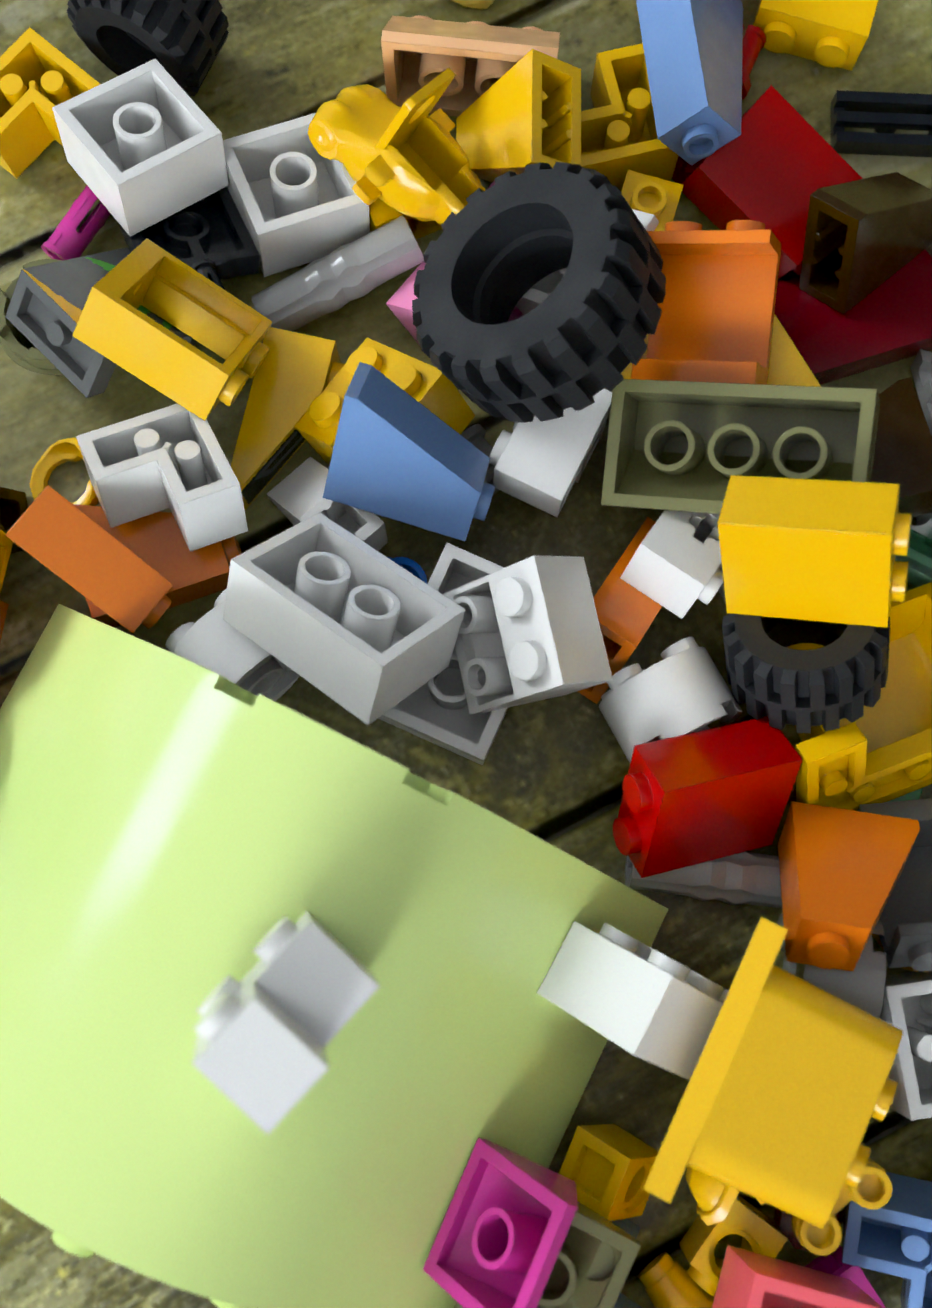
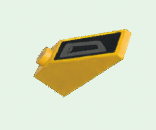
M270 327L266 333L263 344L268 346L270 351L254 375L231 462V468L240 483L245 510L306 441L294 426L309 409L312 401L323 392L345 365L340 361L337 345L334 340Z

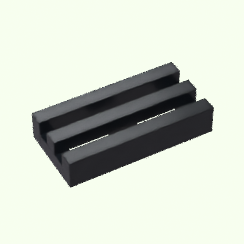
M837 90L831 101L830 146L838 154L932 158V94ZM845 127L874 129L875 132L845 131ZM896 130L928 131V135L898 134L895 132Z

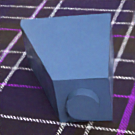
M359 362L344 396L323 498L466 541L472 519L485 521L495 485L484 482L490 461L486 454L372 365Z

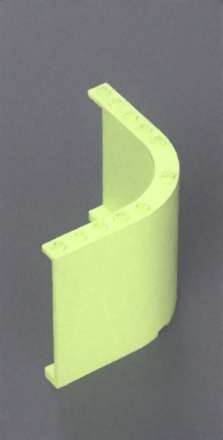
M58 604L0 708V1198L35 1221L53 1230V1241L66 1252L80 1257H91L96 1253L149 1278L207 1297L218 1308H454L457 1301L423 1270V1267L477 1139L489 1140L545 1168H549L608 1041V1038L537 993L574 921L599 934L605 922L651 948L668 908L455 792L430 783L409 772L407 767L261 694L257 696L228 681V679L187 659ZM308 911L373 973L380 987L324 1047L329 1069L267 1135L192 1065L197 1034L193 1029L201 1018L196 1011L204 999L223 979L231 975L236 981L240 982L261 960L253 950L276 923L287 916L295 924Z

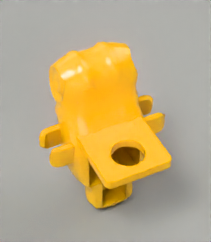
M447 68L409 97L402 107L394 104L382 90L369 84L343 88L336 99L324 102L318 108L309 124V139L318 154L329 160H337L344 164L349 175L356 181L352 190L366 205H371L379 198L400 213L423 222L434 220L442 225L452 212L457 215L468 204L466 201L468 196L479 188L483 191L486 190L470 173L467 155L450 134L456 127V124L440 108L428 116L456 76L450 68Z

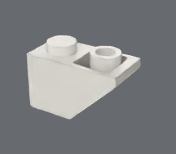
M309 457L267 493L268 498L294 526L320 512L377 551L388 543L385 523L376 514L323 498L329 469L312 457Z

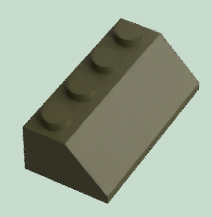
M624 379L612 390L601 505L720 515L730 475L870 482L880 410L877 389Z

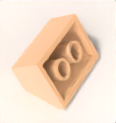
M423 15L413 17L392 16L382 30L381 36L386 95L394 104L402 107L409 97L447 68H450L456 76L429 114L434 113L440 108L448 116L458 117L531 49L558 59L560 32L544 31L531 26L523 28L492 26L480 21L462 23L434 20Z

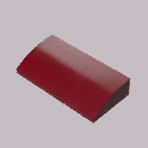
M926 250L922 251L844 315L799 289L800 275L778 281L774 313L820 385L915 356L919 349L925 351L932 350V257Z

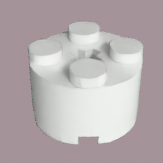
M227 589L217 597L213 609L202 616L196 623L189 622L178 627L167 639L165 645L171 653L215 672L257 696L261 694L273 701L279 699L299 678L296 672L223 620Z
M693 637L679 640L666 648L661 653L663 660L645 670H642L639 663H636L612 675L613 680L607 682L610 690L601 696L602 701L599 704V709L630 763L635 745L708 730V725L717 719H720L723 726L730 725L742 715L741 707L733 697L732 692L706 648L699 647Z

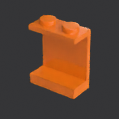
M734 220L727 223L726 230H702L703 226L696 222L671 221L665 224V231H647L659 249L663 260L662 273L666 277V294L663 303L657 304L662 310V314L655 334H649L647 357L646 359H640L637 365L632 363L631 379L767 385L782 246L772 230H765V224L759 221Z

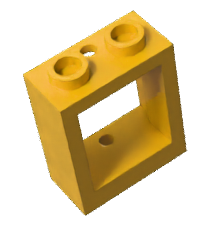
M147 238L92 287L72 336L205 421L220 401L230 407L241 392L248 377L252 379L270 351V348L263 344L262 341L273 321ZM140 305L144 306L226 361L223 364L219 363L137 308Z

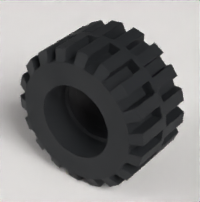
M69 0L67 3L69 6L67 14L73 23L74 31L85 43L84 45L111 71L119 76L156 58L189 97H194L197 94L229 34L227 30L229 26L228 19L221 11L223 7L219 0Z
M730 613L723 616L722 631L728 685L732 686V695L737 703H746L747 713L756 720L767 716L769 717L770 727L783 730L786 724L796 726L797 733H811L812 726L822 725L826 732L838 729L839 720L843 718L852 723L864 716V706L874 707L880 699L881 688H885L888 677L890 616L888 628ZM800 643H813L824 646L813 650L786 648Z

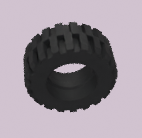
M540 162L525 165L524 173L517 175L515 172L509 171L494 178L495 185L485 191L480 188L466 198L468 204L457 215L452 212L441 225L443 229L442 234L437 241H430L423 254L426 265L424 270H417L414 282V295L417 299L412 300L413 325L416 327V339L422 351L430 358V362L484 412L494 417H505L508 421L522 423L533 422L534 415L540 421L564 417L563 410L572 407L575 411H580L595 403L593 396L605 387L608 391H612L624 380L621 375L622 371L630 362L637 365L646 352L647 344L644 342L647 334H655L662 314V310L657 304L663 303L666 294V277L662 273L663 260L659 249L617 186L612 185L608 178L594 169L582 168L578 164L556 162L552 169L550 164ZM567 268L559 284L541 304L527 314L508 322L519 300L534 284L555 271Z

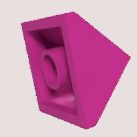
M478 1138L423 1270L463 1308H537L578 1207L576 1182L489 1140Z

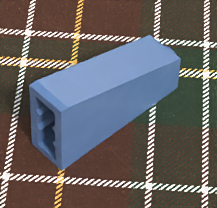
M636 0L657 138L692 166L741 135L742 0Z

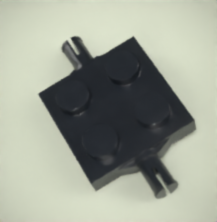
M227 187L131 237L119 224L130 253L148 238L224 290L226 289L223 287L220 279L259 274L260 254Z

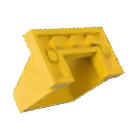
M932 582L906 591L905 602H891L888 677L885 688H881L880 699L874 707L864 706V716L853 723L846 718L839 720L838 729L825 732L823 726L820 725L812 726L811 733H798L802 742L795 744V750L803 761L796 777V802L857 811L860 804L888 802L932 784ZM800 643L786 648L813 650L824 646L813 643Z
M761 917L643 1189L670 1204L684 1170L688 1165L822 1229L833 1211L843 1184L845 1183L856 1188L865 1170L871 1148L861 1144V1140L870 1118L873 1117L882 1122L893 1101L898 1082L888 1078V1074L898 1052L903 1030L773 965L788 929Z

